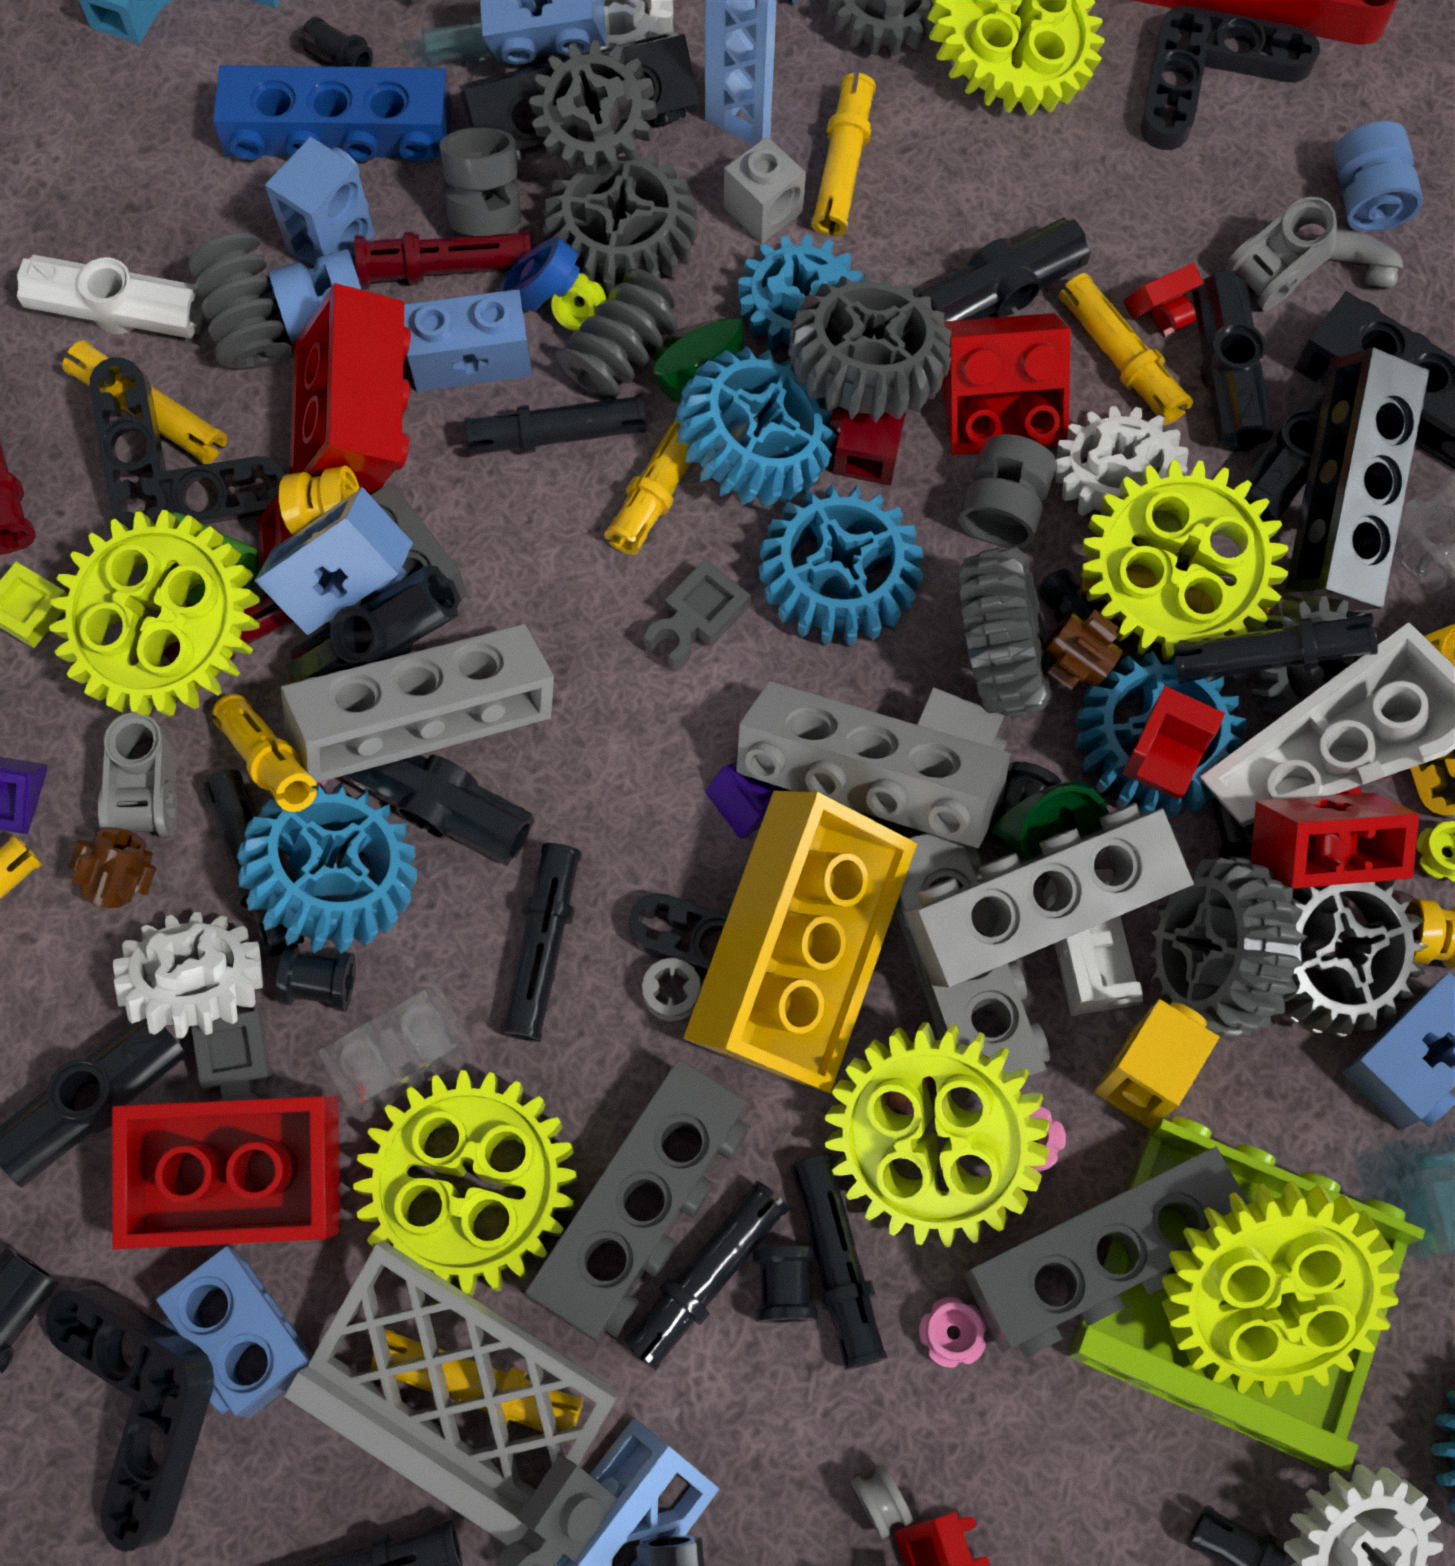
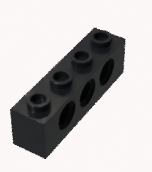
M672 31L619 45L623 49L624 65L638 58L642 64L645 78H651L655 94L648 100L656 103L657 118L653 119L654 124L682 119L686 117L684 108L700 104L684 33ZM615 46L601 49L602 54L608 56ZM570 57L564 58V59H560V60H561L563 63H565L566 61H568V60L570 59ZM549 62L459 85L469 127L494 128L510 133L515 139L517 161L525 158V148L544 144L547 136L538 137L534 126L529 129L517 128L512 119V112L514 106L520 100L543 95L538 90L534 79L537 74L552 76L553 71ZM598 74V75H600V76H602V77H604V78H607V79H611V78H612V77H609V76H606V75ZM571 83L565 88L560 97L566 95ZM593 101V105L589 110L590 114H594L597 124H601L602 121L599 114L601 108L597 102ZM628 118L620 121L615 134L623 128Z
M1345 291L1309 338L1294 369L1312 381L1317 382L1329 367L1331 358L1374 347L1429 370L1424 395V407L1420 416L1415 445L1455 469V357L1434 345L1426 336L1413 332L1388 317L1374 304L1362 301L1348 291Z
M1374 347L1330 359L1284 591L1285 594L1300 599L1303 598V595L1344 599L1349 601L1348 611L1383 609L1386 591L1390 582V570L1397 534L1401 525V514L1409 472L1413 464V452L1420 416L1424 407V395L1429 370Z

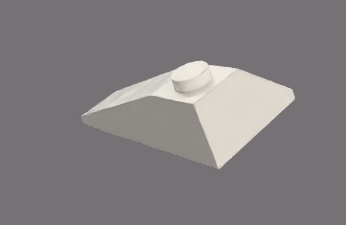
M1408 622L1378 645V654L1362 656L1200 776L1201 781L1242 827L1254 823L1256 801L1332 796L1443 757L1455 749V666Z

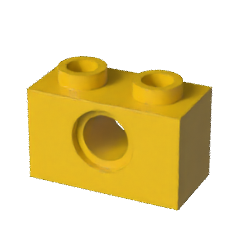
M1159 999L1133 1027L1093 1093L1148 1129H1151L1180 1105L1220 1037L1206 1028V1020L1192 1008L1177 1002H1172L1169 1005Z

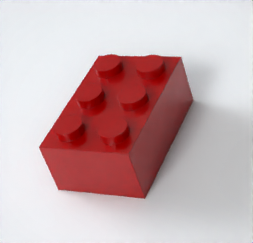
M334 283L294 342L289 474L307 472L312 477L321 476L325 469L348 466L355 474L359 487H363L371 495L384 487L385 482L396 469L400 470L404 466L409 451V437L406 433H402V414L405 412L409 401L410 384L408 380L403 379V361L408 354L411 341L410 329L404 327V301Z
M339 1096L112 1106L113 1250L326 1240L340 1234Z

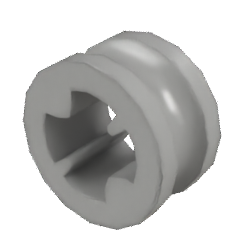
M676 958L661 959L651 965L645 973L642 982L644 1003L649 1012L661 1020L672 1022L683 1020L693 1013L701 991L700 979L694 967L686 961ZM665 975H671L672 982L675 981L676 975L684 978L687 981L683 986L685 1001L678 1005H673L672 998H669L667 1005L659 1002L656 999L660 994L658 980Z
M881 1462L874 1466L875 1472L873 1477L864 1480L857 1476L851 1480V1483L871 1524L881 1540L890 1535L889 1528L893 1523L900 1522L907 1526L913 1522V1518L896 1483L885 1465Z

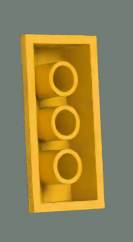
M773 791L683 1039L737 1062L831 1093L918 843L819 792Z

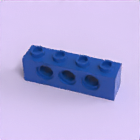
M219 65L213 123L225 156H237L245 160H256L262 156H292L311 136L331 150L334 147L342 149L355 161L365 162L376 157L405 158L412 162H425L431 158H441L440 142L445 136L450 134L452 101L445 68Z

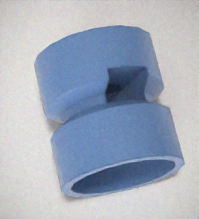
M1392 121L1368 123L1346 133L1336 143L1332 152L1339 184L1344 188L1342 190V197L1348 224L1351 228L1359 232L1390 230L1407 223L1420 212L1424 204L1417 170L1412 167L1414 161L1407 129L1400 123Z
M349 249L317 257L314 268L308 269L301 262L268 270L292 345H294V342L334 283L361 290Z

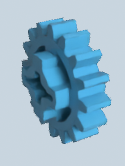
M811 234L804 235L801 245H793L789 237L784 235L781 236L780 249L775 251L764 243L760 246L759 261L747 258L744 277L739 278L738 281L740 319L750 320L749 334L752 338L761 336L764 333L768 334L767 349L773 351L781 342L790 344V330L793 319H796V314L804 303L805 297L815 295L821 283L835 287L841 275L853 283L859 282L862 278L861 271H850L852 256L849 253L838 257L833 256V241L828 240L820 248L812 246Z

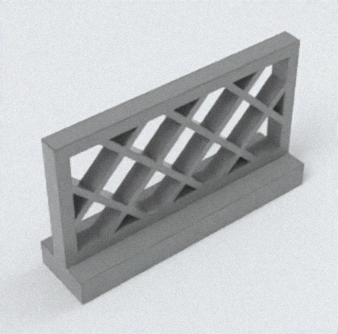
M381 1241L375 1245L308 1366L297 1373L284 1397L509 1545L514 1541L522 1539L528 1530V1527L520 1522L517 1517L536 1490L519 1478L514 1453L547 1446L553 1465L560 1454L564 1456L561 1442L576 1439L566 1458L579 1466L621 1393L385 1241ZM384 1266L406 1280L412 1308L383 1315L380 1314L374 1284ZM424 1292L437 1301L427 1304ZM363 1305L366 1319L353 1322ZM451 1309L465 1318L472 1345L439 1353L430 1314ZM415 1318L425 1357L392 1364L383 1325ZM368 1329L378 1368L358 1373L336 1359L334 1355L346 1334ZM483 1330L496 1339L486 1342ZM512 1348L526 1358L532 1384L498 1391L489 1352ZM475 1356L484 1395L451 1403L442 1364ZM428 1368L437 1406L416 1411L401 1401L395 1375ZM543 1369L557 1378L545 1380ZM381 1379L382 1388L371 1381ZM572 1387L596 1402L585 1424L558 1430L549 1391ZM535 1395L544 1434L510 1441L501 1403ZM487 1406L496 1445L475 1450L460 1440L454 1414ZM440 1418L442 1428L432 1422L431 1419ZM500 1457L501 1466L490 1459Z

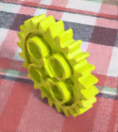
M931 0L934 5L927 19L935 23L929 38L930 40L943 43L936 55L938 60H953L955 63L948 76L950 78H957L965 75L969 79L965 92L970 94L980 87L985 91L984 104L987 106L994 101L996 96L1003 98L1004 108L1007 113L1012 112L1017 102L1022 103L1028 115H1033L1040 103L1048 112H1052L1059 101L1066 105L1069 104L1077 91H1082L1093 76V71L1102 59L1097 53L1104 44L1105 39L1095 33L1103 22L1101 18L1088 15L1095 4L1094 0Z
M1171 460L1165 478L1161 479L1151 465L1146 466L1142 474V487L1126 476L1119 487L1123 500L1108 493L1103 498L1101 507L1109 517L1093 514L1090 519L1088 528L1099 537L1084 539L1081 552L1097 559L1083 564L1080 577L1098 579V583L1088 590L1086 599L1087 601L1105 600L1107 605L1101 614L1110 621L1118 618L1122 622L1117 632V641L1124 640L1133 632L1140 636L1138 654L1143 655L1153 642L1161 644L1162 659L1164 662H1168L1174 654L1173 643L1203 641L1224 637L1225 635L1232 636L1248 633L1244 623L1250 627L1260 629L1268 618L1259 606L1274 608L1281 599V596L1267 585L1281 584L1288 576V571L1271 564L1283 558L1288 552V545L1270 543L1269 541L1281 528L1282 523L1281 521L1262 522L1260 516L1270 503L1267 498L1249 504L1244 499L1250 489V481L1247 480L1241 483L1234 490L1226 486L1229 476L1228 468L1224 467L1218 472L1214 480L1205 478L1203 461L1198 460L1190 476H1183L1178 461ZM1161 510L1170 511L1179 518L1182 529L1172 533L1162 531L1153 522L1152 514ZM1216 535L1228 536L1237 544L1239 556L1233 558L1220 556L1211 547L1210 538ZM1133 537H1140L1147 546L1138 547L1132 543L1131 539ZM1180 551L1191 556L1187 571H1182L1175 567ZM1137 564L1147 566L1155 574L1157 585L1151 588L1135 586L1128 579L1126 568ZM1229 576L1234 579L1235 584L1228 586L1220 577ZM1194 589L1204 591L1213 600L1214 611L1208 614L1194 612L1185 601V592Z
M162 510L155 525L152 519L139 511L135 513L133 530H129L121 522L113 519L111 520L113 538L105 541L93 532L89 534L88 537L94 552L88 557L73 551L70 557L80 568L76 576L59 574L57 580L70 588L68 597L51 599L50 605L66 613V618L49 626V629L56 635L69 640L60 645L55 650V654L67 662H75L70 667L67 675L81 684L88 682L84 693L99 701L107 697L106 705L123 713L130 705L131 712L139 716H144L145 714L149 716L155 705L157 711L172 717L175 715L177 698L185 705L197 709L199 708L197 690L203 687L219 696L222 691L216 676L220 671L236 677L240 674L236 665L230 660L233 653L251 654L253 648L240 639L241 631L258 629L260 624L244 613V609L260 602L259 597L251 590L241 588L254 578L253 573L243 565H235L242 554L229 543L222 545L224 537L211 526L202 531V524L192 516L187 515L179 524L175 516L167 510ZM148 563V570L144 579L137 585L131 586V576L135 569L142 564ZM174 563H178L179 566L171 571V566ZM205 583V593L200 602L194 606L187 607L186 600L191 589ZM153 610L161 611L157 618L149 617ZM122 621L121 635L112 644L107 645L106 636L108 630L116 622ZM179 641L180 652L178 657L170 665L163 667V652L170 644ZM138 657L139 662L132 666L131 661Z
M923 1022L917 1030L915 1042L913 1043L901 1027L896 1028L889 1037L890 1051L881 1042L874 1039L865 1049L868 1062L854 1057L845 1069L852 1081L840 1080L832 1091V1094L843 1104L833 1105L827 1112L825 1120L843 1129L833 1132L825 1142V1146L834 1151L845 1152V1155L838 1160L832 1172L834 1175L840 1176L853 1174L855 1181L845 1196L848 1200L867 1195L872 1200L865 1215V1218L869 1221L880 1215L883 1211L892 1215L889 1224V1234L893 1236L902 1229L905 1223L914 1225V1236L916 1244L919 1245L923 1244L930 1229H938L944 1246L951 1247L957 1229L961 1227L973 1243L979 1242L983 1232V1219L998 1232L1002 1231L1008 1219L1005 1207L1021 1214L1028 1201L1022 1189L1037 1191L1042 1175L1032 1166L1045 1165L1050 1149L1034 1141L1046 1137L1050 1123L1048 1120L1030 1117L1029 1115L1040 1108L1043 1096L1041 1093L1021 1094L1020 1089L1026 1082L1029 1071L1027 1068H1023L1007 1074L1003 1066L1008 1057L1009 1050L1004 1047L989 1058L982 1053L985 1034L981 1032L966 1046L959 1044L957 1024L950 1025L942 1040H935L929 1023ZM927 1076L932 1077L936 1083V1132L938 1136L949 1137L940 1154L943 1177L949 1188L947 1192H942L937 1184L936 1172L939 1160L937 1137L935 1133L924 1132L934 1112L930 1092L924 1081V1078ZM957 1087L969 1088L980 1097L983 1108L976 1111L963 1110L952 1100L950 1090ZM894 1091L907 1096L912 1102L914 1113L909 1115L895 1113L887 1106L884 1093ZM964 1155L980 1157L988 1164L991 1174L977 1177L967 1173L962 1168L959 1157ZM903 1158L914 1162L920 1168L923 1178L910 1180L900 1176L895 1170L892 1160Z
M466 1070L460 1071L456 1089L448 1090L438 1075L432 1076L433 1096L426 1099L413 1087H409L406 1089L411 1105L409 1110L404 1113L391 1105H387L384 1108L387 1116L394 1124L389 1132L378 1128H369L367 1132L380 1146L378 1154L365 1153L359 1154L357 1157V1161L361 1165L373 1171L372 1178L353 1184V1189L358 1194L373 1197V1202L357 1212V1217L362 1222H380L381 1224L367 1239L368 1243L372 1247H375L381 1241H385L388 1244L393 1243L394 1248L450 1284L453 1278H459L462 1291L470 1297L474 1295L477 1277L485 1276L488 1284L495 1292L501 1291V1270L508 1267L522 1280L528 1277L527 1270L522 1258L531 1253L535 1257L546 1261L549 1255L546 1248L540 1242L544 1234L562 1237L565 1232L559 1222L553 1218L555 1211L566 1212L575 1209L574 1200L559 1193V1187L578 1182L577 1173L568 1168L558 1167V1163L574 1153L571 1143L560 1142L551 1144L550 1142L563 1128L561 1121L556 1117L539 1123L538 1119L546 1106L544 1100L538 1096L526 1105H520L523 1087L518 1081L512 1083L503 1095L499 1094L498 1080L492 1072H489L484 1078L480 1089L473 1088L472 1081ZM441 1127H452L458 1130L459 1142L456 1149L450 1155L443 1158H432L427 1155L426 1141L434 1130ZM507 1140H515L522 1143L526 1148L525 1158L517 1169L510 1172H499L491 1167V1154L500 1143ZM411 1166H421L438 1173L464 1177L467 1168L473 1167L474 1173L482 1182L503 1187H520L525 1189L526 1195L523 1199L517 1200L473 1187L468 1189L465 1198H460V1193L451 1183L438 1179L413 1178L408 1175V1170ZM424 1193L440 1195L442 1210L438 1218L426 1226L412 1225L408 1217L412 1201ZM489 1207L506 1209L509 1214V1225L506 1232L500 1238L493 1241H483L476 1238L474 1222L478 1214Z
M1288 1181L1283 1189L1281 1198H1273L1265 1184L1262 1183L1258 1184L1256 1201L1254 1203L1246 1205L1243 1199L1235 1192L1229 1194L1232 1212L1225 1216L1209 1207L1206 1208L1204 1213L1210 1225L1206 1232L1187 1227L1184 1229L1183 1233L1192 1250L1170 1251L1169 1258L1176 1273L1162 1276V1283L1169 1297L1162 1302V1307L1169 1320V1327L1179 1350H1185L1190 1364L1195 1370L1205 1367L1210 1379L1217 1383H1221L1230 1377L1236 1391L1244 1394L1256 1380L1266 1398L1273 1396L1278 1383L1281 1381H1287L1294 1395H1300L1303 1388V1377L1313 1375L1317 1382L1325 1387L1329 1385L1328 1367L1336 1364L1340 1368L1351 1372L1354 1370V1366L1348 1355L1349 1352L1354 1348L1369 1353L1375 1350L1367 1335L1368 1330H1389L1391 1326L1380 1308L1398 1305L1399 1301L1389 1285L1400 1279L1398 1271L1389 1259L1393 1255L1392 1249L1365 1210L1357 1212L1350 1199L1344 1194L1332 1201L1323 1185L1317 1184L1305 1199L1296 1183Z

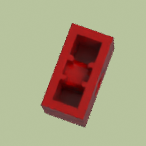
M1376 793L1256 801L1251 861L1252 864L1266 866L1269 870L1274 871L1275 879L1292 889L1413 879L1419 813Z

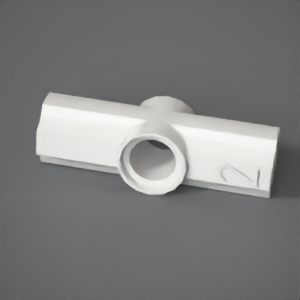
M32 255L30 259L23 258L17 273V297L24 308L94 320L103 331L110 334H124L137 328L191 339L194 334L200 333L205 318L202 311L204 299L199 297L195 284L130 273L121 261L114 258H98L90 261L88 264H81Z

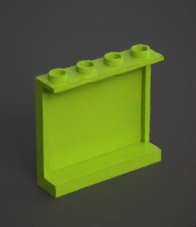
M1174 1117L1172 1122L1162 1119L1150 1129L1128 1188L1130 1190L1217 1146L1249 1204L1256 1201L1258 1184L1262 1183L1265 1184L1273 1198H1281L1283 1189L1288 1181L1296 1183L1305 1199L1317 1184L1323 1185L1332 1201L1342 1195L1339 1193L1341 1186L1332 1179L1307 1171L1300 1172L1299 1176L1274 1166L1276 1158L1266 1151L1245 1144H1237L1236 1148L1233 1149L1210 1139L1212 1132L1204 1125L1182 1117ZM1349 1198L1357 1212L1365 1210L1392 1249L1393 1255L1389 1259L1398 1273H1400L1408 1245L1423 1240L1426 1230L1404 1221L1406 1213L1396 1206L1375 1199H1366L1363 1204ZM1162 1208L1158 1215V1226L1161 1233L1171 1242L1184 1243L1186 1237L1183 1231L1187 1227L1185 1219L1173 1209ZM1110 1239L1101 1266L1109 1273L1122 1275L1128 1265L1127 1252L1119 1242ZM1397 1280L1389 1284L1393 1291ZM1139 1283L1118 1294L1125 1308L1089 1326L1086 1325L1081 1317L1067 1357L1328 1473L1335 1471L1337 1473H1350L1358 1444L1347 1440L1375 1350L1369 1353L1354 1348L1349 1352L1348 1355L1354 1366V1370L1351 1372L1340 1368L1336 1364L1328 1367L1329 1385L1325 1387L1317 1382L1313 1375L1303 1377V1388L1300 1395H1294L1287 1381H1281L1278 1383L1273 1396L1266 1398L1256 1380L1242 1394L1236 1391L1230 1377L1221 1383H1217L1210 1379L1205 1367L1195 1370L1191 1366L1185 1350H1179L1169 1327V1320L1162 1307V1302L1169 1298L1165 1288L1148 1295L1142 1283ZM1389 1307L1380 1308L1385 1317ZM1368 1330L1367 1335L1376 1349L1381 1330Z

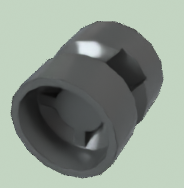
M468 128L445 136L440 142L442 175L449 184L446 186L444 194L447 223L451 229L471 236H491L514 229L521 220L519 186L513 180L517 177L518 171L514 137L510 133L494 128Z
M1001 434L991 436L985 440L972 476L974 482L968 487L958 521L961 528L977 540L1007 549L1015 547L1024 548L1031 544L1043 511L1042 501L1047 498L1057 467L1054 455L1045 446L1032 439L1018 435Z

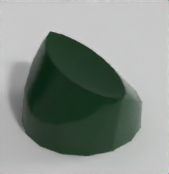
M725 318L705 321L687 327L664 341L663 345L655 351L651 359V367L661 391L673 401L681 403L682 390L688 381L693 379L694 374L702 364H705L708 360L714 361L716 356L721 355L725 350L734 356L737 352L743 350L741 319Z
M1080 781L1063 782L1044 788L1019 802L998 820L990 832L999 843L1012 854L1016 853L1018 859L1024 862L1043 854L1039 842L1054 835L1077 828L1079 836L1082 838L1103 829L1098 818L1108 814L1109 811L1102 797L1088 783Z

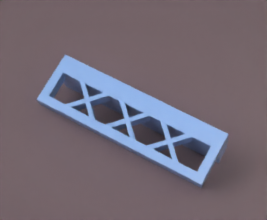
M705 0V122L754 146L765 137L770 138L777 0H757V8H755V0ZM741 109L751 123L735 115Z
M634 1417L590 1474L591 1477L618 1499L576 1563L562 1555L556 1566H612V1558L624 1543L640 1539L641 1545L642 1541L653 1538L685 1536L720 1489ZM677 1473L680 1474L691 1484L690 1488L673 1510L658 1514V1497ZM637 1558L631 1566H638Z

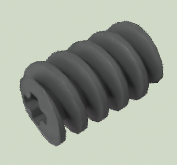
M237 232L212 239L198 247L190 256L188 262L192 275L197 277L195 283L196 291L199 297L204 299L202 304L203 314L207 320L211 321L208 331L212 341L217 343L215 349L216 357L220 364L236 369L270 366L286 360L293 353L291 344L273 343L274 340L283 336L287 330L284 322L277 320L266 321V319L277 314L280 309L277 300L271 298L260 299V297L268 294L273 289L270 278L255 276L267 267L264 256L248 254L256 250L260 245L258 237L251 233Z
M630 269L623 277V283L617 284L609 293V299L603 300L594 310L595 316L587 317L580 326V332L573 333L566 341L565 349L558 350L555 354V358L565 374L589 392L598 393L609 400L616 399L621 392L615 379L621 383L629 384L635 377L634 370L630 364L636 367H644L649 361L646 349L656 351L663 345V338L660 333L671 335L678 328L677 321L671 312L675 304L669 289L659 278L641 269Z

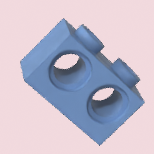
M311 136L265 184L287 252L310 268H314L317 257L349 249L353 259L355 257L354 236L364 235L367 240H370L375 235L357 163L342 149L334 147L331 150Z
M228 1246L156 1299L167 1315V1318L161 1324L199 1346L208 1355L214 1372V1385L210 1402L221 1414H225L231 1409L235 1416L252 1417L289 1388L297 1373L307 1367L313 1357L242 1253ZM223 1290L228 1299L227 1313L217 1325L206 1328L199 1317L200 1305L203 1299L211 1292ZM260 1345L267 1354V1369L259 1381L247 1386L238 1375V1362L247 1349Z

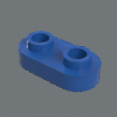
M558 236L550 238L525 253L515 262L503 279L498 292L519 289L523 313L527 310L536 311L544 301L551 298L554 294L562 297L573 286L580 271V268L575 265L578 256L577 250Z

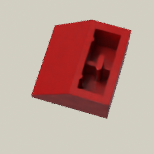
M1055 313L944 321L945 327L951 330V351L949 356L952 359L948 374L943 378L941 389L952 455L980 453L985 440L991 436L1001 434L1018 435L1032 439L1046 448L1058 447L1059 440H1067L1070 405L1071 328Z

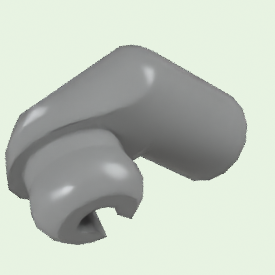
M1337 231L1338 243L1335 252L1329 260L1369 265L1365 280L1370 286L1392 288L1396 285L1398 268L1403 269L1400 253L1371 235Z

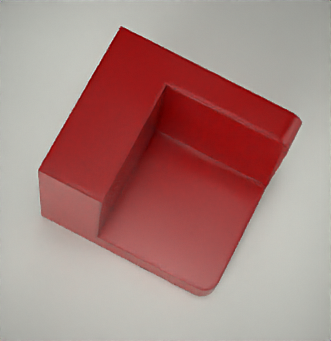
M1164 686L1147 717L1121 774L1170 797L1181 799L1188 789L1203 753L1216 736L1226 713Z

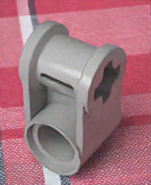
M1310 196L1297 200L1260 233L1245 241L1229 258L1225 270L1235 271V275L1245 278L1246 284L1258 295L1257 304L1264 311L1270 310L1285 300L1305 278L1324 262L1328 261L1335 252L1338 243L1335 210L1323 198ZM1308 224L1320 225L1326 230L1322 236L1311 241L1301 240L1295 236V233L1301 227Z
M133 712L123 714L113 720L106 730L104 737L103 778L98 798L100 829L116 827L131 832H157L159 837L162 838L173 837L176 831L178 805L175 791L176 747L158 723L146 714L144 716H139ZM146 739L154 740L148 754L139 759H129L130 752L135 744Z

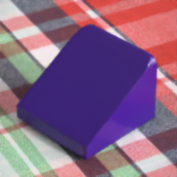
M0 757V830L22 834L29 833L48 764Z
M736 761L722 767L705 793L737 836L743 839L760 828L773 791L792 790L738 774L736 772Z

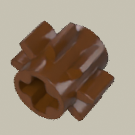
M1095 609L1086 620L1070 612L1053 630L1043 646V650L1053 657L1048 663L1050 668L1047 673L1070 690L1073 689L1079 680L1085 681L1091 687L1097 686L1110 673L1122 655L1123 650L1113 643L1118 636L1115 633L1118 627Z
M107 827L99 830L98 833H95L92 843L78 840L69 868L75 871L72 883L80 885V894L87 901L106 908H119L127 903H131L134 892L147 895L157 867L150 864L153 853L145 850L146 843L139 835L116 827Z

